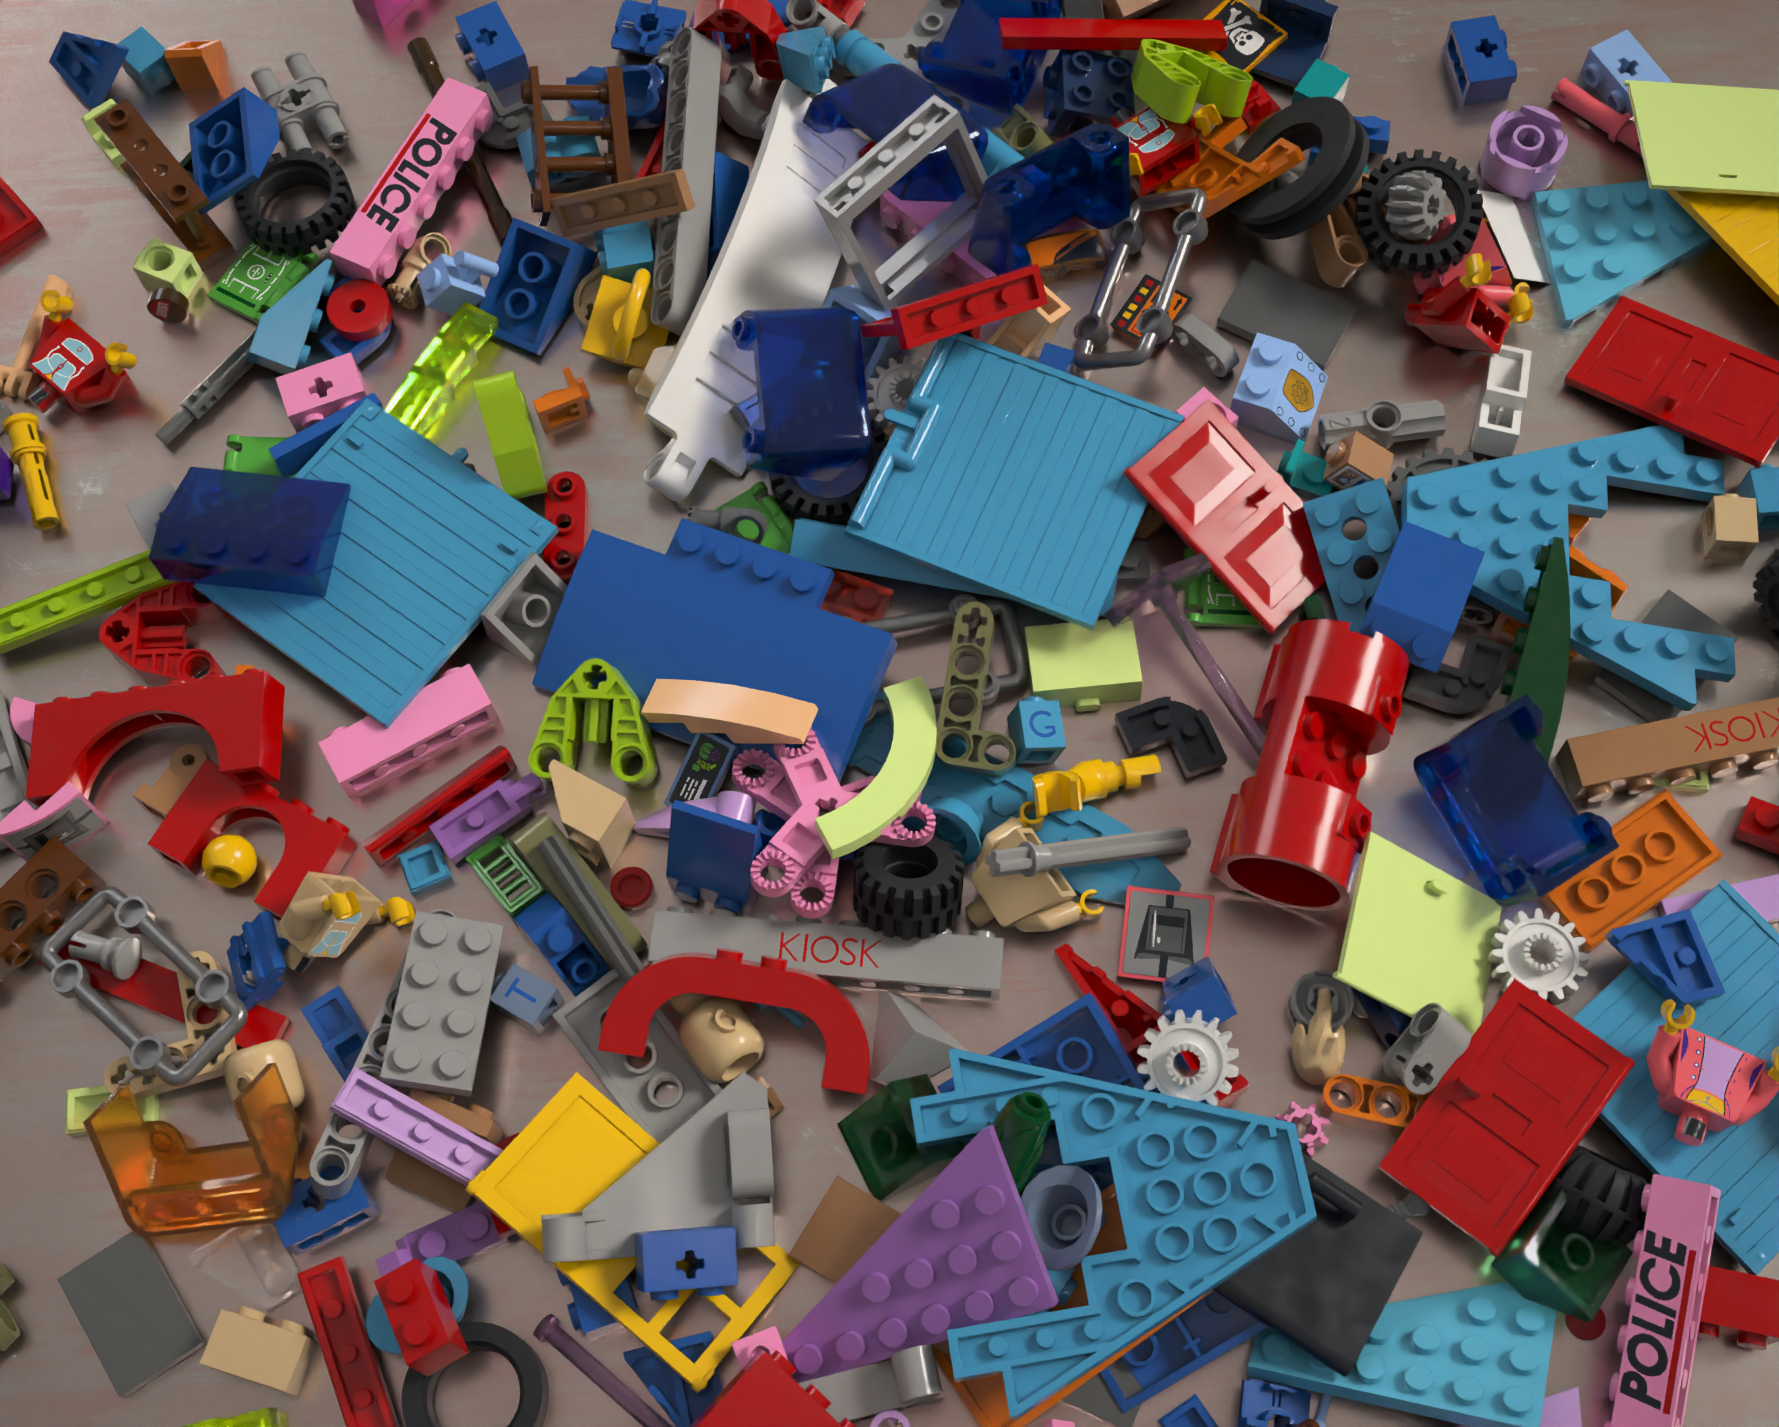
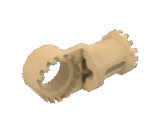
M431 232L415 240L400 264L402 270L397 279L385 289L388 298H392L393 302L398 300L397 305L402 303V307L406 306L411 310V308L415 309L419 304L418 296L421 293L417 274L432 262L424 253V245L427 241L435 243L440 254L451 257V245L446 237L440 233Z

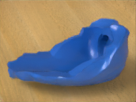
M655 64L619 66L622 67L628 129H653L662 125L666 118L669 76ZM589 66L576 77H567L566 85H597V81L603 80L606 67ZM567 101L572 104V108L578 116H589V119L592 121H600L601 117H605L604 105H598L597 101Z

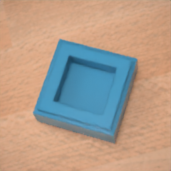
M438 840L397 855L413 897L454 881Z

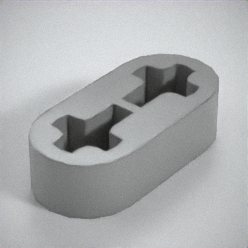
M1187 313L1172 325V337L1175 342L1214 375L1225 377L1238 365L1239 356L1234 347L1194 314Z

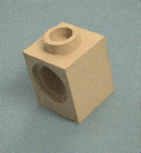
M1732 493L1713 496L1702 514L1704 558L1740 561L1748 559L1759 543L1756 498H1744Z

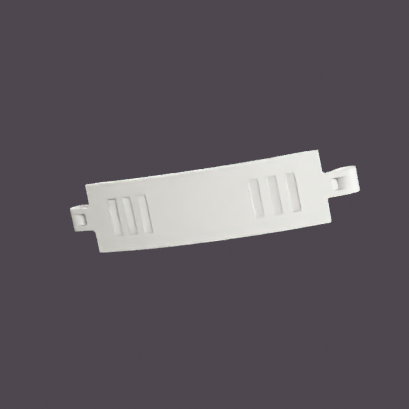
M788 79L782 81L773 102L752 172L721 251L694 311L652 392L643 414L670 432L673 438L665 448L649 461L643 472L642 481L672 501L680 503L689 495L709 459L736 477L742 476L761 439L751 444L730 413V410L734 405L794 373L836 271L842 253L813 199L860 159L858 152L869 142L846 125L845 117L849 103V94L830 79L825 80L822 92L817 94L803 88L799 89Z

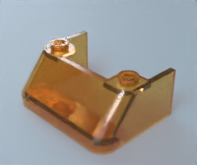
M276 1062L268 1063L233 1101L249 1141L188 1149L182 1134L172 1124L160 1120L144 1122L129 1084L120 1085L83 1122L124 1220L131 1230L144 1237H156L272 1223L282 1216L292 1199L301 1127Z

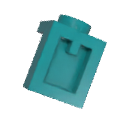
M1297 439L1293 452L1284 451L1277 473L1283 474L1285 483L1299 497L1313 500L1330 494L1333 485L1323 480L1327 462L1325 459L1303 452L1306 441Z

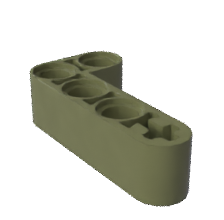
M975 601L964 604L958 610L955 617L937 726L936 753L940 763L948 769L994 777L1004 776L1010 773L1017 761L1016 748L1013 741L1002 733L979 730L995 629L994 618L990 608L981 602ZM974 616L981 617L983 624L977 628V645L969 643L970 630L967 624L972 623ZM966 656L975 657L980 661L979 669L971 675L962 674L957 670L958 662ZM959 697L970 699L974 704L972 711L966 716L954 715L950 711V706L955 699ZM958 738L967 744L966 752L959 758H950L943 753L944 745L951 739ZM991 746H1004L1009 751L1008 759L1000 765L989 763L985 758V754Z
M543 812L509 838V843L531 872L534 871L554 899L564 907L608 968L613 970L612 963L538 851V845L544 839L554 834L559 835L635 954L648 945L550 816Z

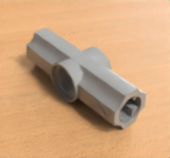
M1378 400L1373 402L1368 409L1320 414L1317 421L1320 447L1324 451H1327L1335 441H1341L1354 431L1361 433L1383 448L1388 449L1394 442L1440 437L1444 435L1446 430L1445 412L1443 404L1439 400L1400 405L1389 400ZM1375 423H1382L1388 428H1381Z

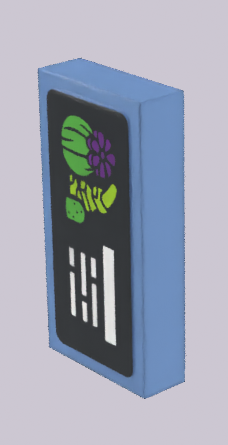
M697 733L664 804L671 806L674 800L685 802L716 797L740 746L716 733Z

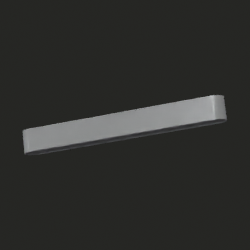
M687 26L677 33L671 46L661 173L683 168L695 207L687 212L658 217L651 303L652 323L679 336L682 335L694 311L707 279L722 54L720 44Z

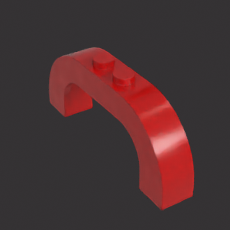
M717 948L716 955L695 952L674 954L661 958L639 970L624 984L613 999L603 1021L598 1050L643 1058L646 1052L651 1020L655 1011L665 1001L680 994L700 993L794 1009L811 1018L819 1027L824 1037L826 1054L821 1087L866 1095L870 1070V1052L865 1028L858 1012L846 995L832 983L811 972L787 967L788 960L784 958L762 955L760 962L743 960V952L725 948Z

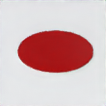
M1580 1300L1569 1307L1566 1314V1322L1573 1335L1579 1339L1589 1341L1597 1339L1603 1334L1606 1328V1317L1603 1310L1597 1304L1588 1300Z

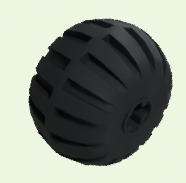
M1577 1145L1537 1202V1206L1546 1215L1567 1228L1603 1245L1619 1248L1633 1241L1639 1230H1644L1647 1212H1643L1641 1209V1199L1644 1187L1649 1183L1619 1163Z

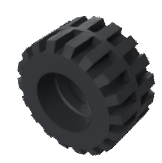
M936 834L933 835L927 844L920 847H907L869 842L864 847H860L854 859L853 909L857 912V918L861 923H868V928L874 932L881 931L883 936L890 938L898 936L902 937V940H911V937H919L920 939L930 938L932 933L939 935L946 931V926H952L961 912L964 862H962L961 853L954 850V845L949 841H941V836Z

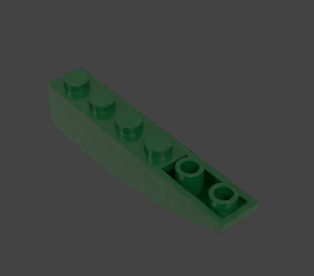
M1559 537L1549 539L1547 546L1541 544L1538 549L1534 563V570L1540 571L1536 587L1529 586L1523 611L1529 612L1525 629H1517L1511 653L1518 654L1513 671L1507 669L1504 674L1500 694L1506 695L1503 711H1495L1489 729V736L1495 737L1491 754L1483 753L1478 770V777L1484 778L1482 787L1534 801L1539 800L1561 719L1568 677L1571 633L1569 580L1563 538Z

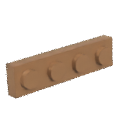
M683 168L565 194L550 200L563 238L687 212L695 207Z

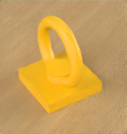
M638 269L632 284L603 275L581 347L582 353L630 368H645L653 351L657 347L665 346L669 331L653 324L651 321L652 290L648 289L651 275L647 269Z

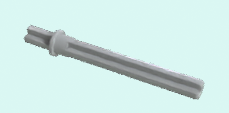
M1173 827L1037 845L1030 841L1020 843L1018 847L992 850L990 855H986L985 863L990 866L989 874L992 877L1021 873L1025 877H1033L1038 871L1179 853L1183 852L1185 848L1190 847L1191 839L1188 837V830L1186 828Z

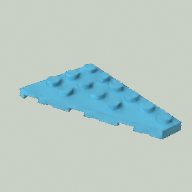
M1648 181L1534 192L1531 200L1562 328L1572 327L1578 319L1592 311H1599L1610 300L1626 295L1641 286L1647 278L1661 270H1668L1674 266L1676 261L1688 258L1710 245L1713 240L1666 190L1650 189Z
M1551 1273L1386 1303L1356 1363L1346 1377L1341 1376L1268 1327L1255 1336L1248 1364V1377L1471 1427H1540L1562 1275Z

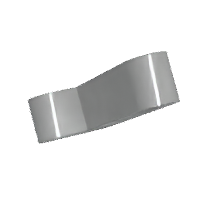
M930 1344L898 1351L891 1354V1359L798 1383L804 1390L810 1383L815 1386L832 1403L826 1411L838 1423L846 1417L852 1424L874 1419L877 1414L885 1410L901 1412L931 1404L944 1398L932 1345Z

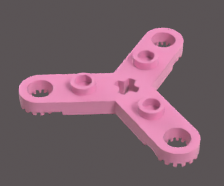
M812 727L806 737L805 746H802L801 749L797 748V751H794L793 748L792 750H789V747L785 748V744H773V751L799 809L775 834L767 847L755 857L751 864L750 879L752 886L758 893L767 897H779L786 894L825 851L826 847L815 828V818L819 817V807L826 810L833 806L837 809L860 794L842 790ZM920 801L914 802L903 817L896 818L891 824L881 830L879 837L871 842L907 847H920L927 844L932 839L936 826V817L933 814L932 808L929 809L927 804L923 805ZM915 816L922 819L926 826L919 833L918 831L913 833L911 830L908 832V829H904V826L901 824L905 818ZM767 866H778L785 872V875L781 878V881L777 880V883L774 881L769 883V880L764 881V878H761L760 872Z
M751 749V751L744 750L742 754L739 753L732 766V780L735 786L787 822L799 809V806L780 764L771 758L768 753L765 754L760 749L759 751H755V749ZM755 764L761 766L765 770V774L762 775V778L758 777V780L756 778L750 780V777L746 778L745 774L742 775V769L747 765ZM870 776L844 785L841 788L843 791L861 793L875 777ZM922 791L918 796L917 800L915 801V803L921 800ZM830 806L826 810L819 807L820 811H826L827 813L835 810V807ZM827 849L790 890L792 908L796 913L805 918L813 919L824 916L830 911L834 902L839 857L832 860ZM807 887H815L820 889L825 897L818 904L814 902L811 905V902L807 904L805 900H802L800 892Z

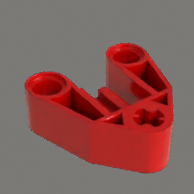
M697 0L689 24L690 28L718 44L719 32H723L725 44H730L731 50L734 51L738 50L739 45H746V33H748L752 58H754L757 74L769 81H781L784 79L776 42L780 34L787 33L788 31L775 8L768 0Z
M204 574L143 592L107 618L100 626L99 639L120 664L147 685L155 687L164 686L171 680L187 682L204 680L206 676L212 674L226 676L210 652L204 649H186V646L189 645L187 627L221 623L230 615L212 601L203 603L206 597L196 591L193 586ZM209 669L205 676L196 679L201 671Z

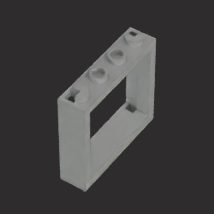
M935 94L813 199L862 292L885 311L1002 209L959 111ZM944 142L966 192L874 272L849 223L940 143Z

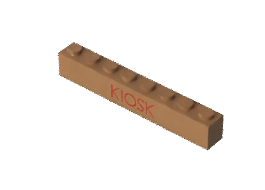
M1779 697L1569 738L1558 751L1557 757L1571 799L1574 801L1587 798L1588 802H1599L1610 798L1614 792L1628 790L1630 794L1646 792L1655 787V780L1668 778L1671 786L1695 780L1696 775L1700 771L1707 770L1708 774L1711 773L1713 778H1719L1736 772L1739 767L1752 765L1753 769L1758 770L1773 766L1779 762Z

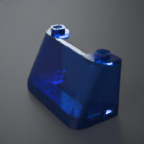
M961 0L942 44L939 41L931 40L926 47H922L920 50L918 68L922 70L925 79L998 116L1008 118L1014 112L1013 106L1016 103L1023 108L1048 50L1002 49L998 32L999 18H1060L1062 0Z
M894 63L881 65L818 94L810 102L802 121L819 134H829L836 128L859 129L878 144L935 94L959 111L980 160H982L988 145L986 128L978 120L909 68ZM944 142L940 143L888 189L897 198L906 201L955 202L966 192Z
M840 307L746 310L735 318L732 326V337L740 350L749 352L753 350L760 417L745 430L742 437V449L745 452L746 468L830 482L866 455L870 446L871 428L860 326L856 312Z
M1528 694L1511 701L1416 756L1413 762L1418 780L1490 898L1494 899L1502 907H1510L1541 898L1619 847L1613 836L1612 828L1605 818L1591 812L1577 814L1533 740L1543 733L1544 718L1541 710L1532 703Z

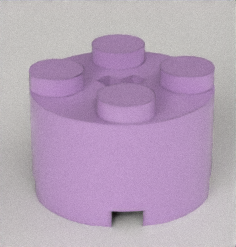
M1521 106V109L1518 111L1509 112L1508 109L1499 114L1491 125L1481 154L1480 176L1482 181L1501 193L1518 197L1525 201L1532 200L1534 192L1546 190L1554 181L1568 146L1567 134L1564 136L1560 128L1562 125L1560 120L1551 112L1536 106Z

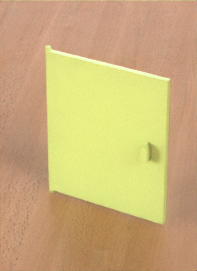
M1636 80L1623 81V86H1627L1650 189L1779 197V90Z
M1370 831L1367 833V837H1365L1338 970L1333 973V978L1411 1018L1423 1006L1433 1002L1438 1003L1466 1027L1472 1037L1481 1025L1492 962L1487 961V956L1495 949L1490 944V941L1494 934L1498 932L1503 904Z

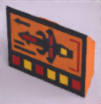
M1147 274L1142 278L1110 324L1122 338L1137 346L1142 336L1136 327L1137 320L1146 309L1153 306L1161 281ZM1176 289L1167 314L1172 319V325L1180 319L1193 300L1192 297ZM1156 343L1154 350H1158L1162 343Z

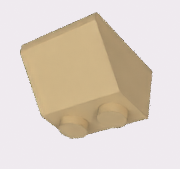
M553 759L549 764V770L561 821L569 836L568 841L586 864L596 867L600 863L612 869L635 833L633 828L636 821L627 798Z

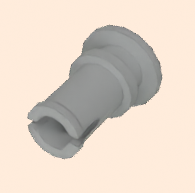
M79 930L72 936L71 940L85 944L86 948L70 944L68 947L71 957L98 963L102 969L113 972L114 976L120 980H126L135 973L142 957V944L135 937H127L126 939L112 937L107 939Z

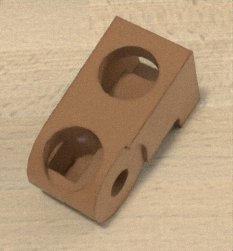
M195 743L183 744L173 752L170 758V766L155 785L151 787L143 782L133 797L144 810L164 820L206 759L211 762L213 761L200 745Z

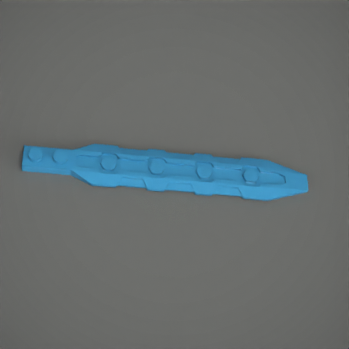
M878 690L875 699L883 698V692ZM890 714L876 716L873 724L862 729L847 766H856L874 777L878 775L886 762L893 741L894 730ZM958 738L951 739L944 745L943 753L950 758H959L966 752L967 744ZM935 753L933 767L922 790L920 802L923 805L927 804L930 806L945 797L956 798L965 802L973 811L984 815V823L979 835V839L984 841L985 836L1006 820L1011 817L1018 818L1023 803L1027 801L1034 802L1032 777L1035 775L1017 765L1014 766L1010 773L996 777L955 771L941 764L937 753ZM987 753L985 754L986 760L993 765L1004 763ZM1088 804L1082 805L1080 811H1073L1069 808L1048 813L1045 816L1044 826L1041 830L1035 832L1042 844L1134 833L1129 826ZM1035 808L1025 815L1028 819H1037ZM1156 856L1059 868L1074 892L1082 895L1085 891L1093 889L1098 893L1088 899L1125 905L1127 885L1179 891L1182 885Z

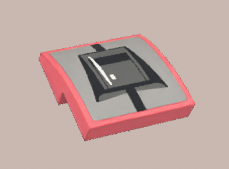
M1127 885L1117 976L1163 982L1203 958L1209 957L1214 895Z

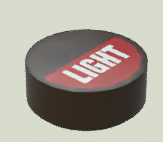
M171 288L153 290L150 293L147 309L151 315L159 320L170 323L183 321L187 316L189 308L188 299L181 292Z

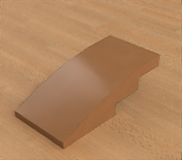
M837 1175L789 1255L836 1284L902 1214ZM948 1340L932 1344V1346L945 1354L949 1350Z

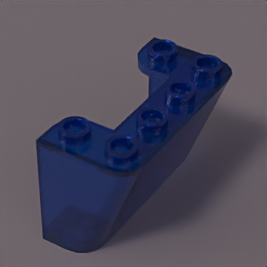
M1091 124L990 176L983 184L968 244V253L996 275H1000L1031 265L1030 254L1020 245L1027 243L1074 216L1100 230L1109 229L1113 225L1129 218V137L1110 125Z

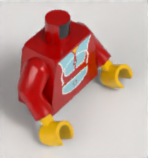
M1208 104L1198 109L1194 116H1191L1188 123H1175L1165 120L1150 107L1137 115H1134L1127 108L1119 109L1111 119V125L1114 129L1111 132L1112 146L1107 152L1109 176L1113 180H1121L1122 183L1129 181L1136 193L1142 197L1200 161L1199 135H1208L1211 132V126L1223 122L1215 104Z
M1475 253L1465 260L1467 272L1462 278L1459 276L1455 277L1445 287H1428L1424 291L1421 303L1412 302L1408 305L1405 319L1409 326H1416L1437 344L1499 354L1505 333L1510 329L1509 324L1512 322H1528L1533 317L1534 309L1531 299L1528 298L1525 292L1515 294L1508 299L1510 312L1505 313L1478 288H1470L1471 285H1485L1492 277L1490 260L1483 262L1482 255Z
M56 290L44 291L41 295V306L50 314L44 317L40 338L29 364V367L41 384L27 396V399L43 414L59 400L75 413H81L89 407L113 401L120 386L130 379L124 368H134L137 364L136 356L126 352L128 347L125 344L113 342L107 348L103 347L69 317L66 320L61 318L62 314H68L73 309L72 300L68 296H59V292Z

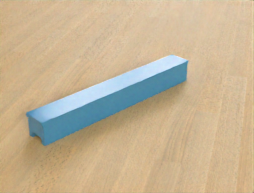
M804 518L795 519L791 549L788 555L820 566L1006 598L845 536L847 526ZM1118 574L1101 610V616H1113L1114 608H1112Z

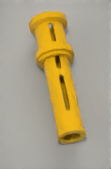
M31 413L13 414L2 423L3 431L9 435L12 445L9 452L10 458L19 467L33 527L37 530H49L56 527L60 521L44 467L47 450L45 445L39 440L37 432L40 427L39 420L36 415Z

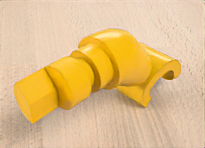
M1154 754L1122 759L1118 761V765H1115L1113 761L1102 762L1101 759H1092L1078 762L1066 772L1052 771L1032 777L1036 818L1045 817L1050 812L1069 808L1073 811H1080L1082 803L1106 798L1107 793L1118 791L1119 786L1123 790L1140 788L1142 775L1161 773L1158 757Z

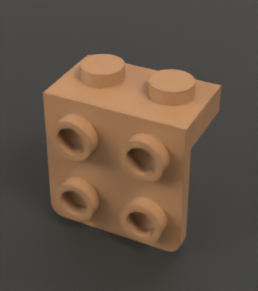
M412 1088L408 1096L495 1146L500 1142L504 1134L502 1129L492 1120L494 1113L479 1105L470 1103L468 1108L465 1109L452 1103L454 1096L451 1094L434 1091L425 1092ZM398 1148L385 1172V1177L391 1184L455 1212L468 1207L473 1196L465 1191V1185Z

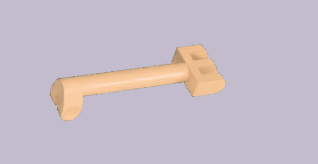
M48 274L12 367L0 365V394L4 391L6 396L16 397L18 395L20 399L29 401L27 396L37 387L39 379L34 373L28 372L40 338L44 317L50 314L41 306V295L46 290H56L59 292V296H68L70 299L73 297V288L55 275Z

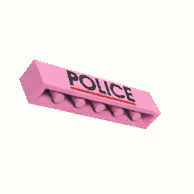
M447 77L330 250L331 257L339 274L353 280L373 281L380 286L394 274L397 262L403 252L413 245L417 231L425 219H429L433 215L437 201L443 192L452 186L455 175L463 162L468 161L472 156L475 144L482 133L490 129L494 115L487 93Z
M1653 1174L1652 1184H1646L1641 1199V1209L1643 1212H1647L1644 1231L1639 1230L1637 1232L1633 1247L1634 1258L1639 1259L1636 1278L1631 1277L1629 1279L1625 1294V1303L1627 1306H1631L1628 1325L1621 1326L1617 1341V1351L1623 1354L1620 1373L1615 1372L1613 1374L1609 1387V1399L1614 1402L1612 1420H1607L1603 1427H1683L1721 1190L1712 1185Z

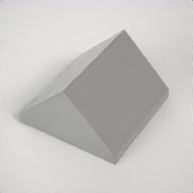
M531 552L480 614L487 637L534 668H537L546 641L568 587L536 553Z

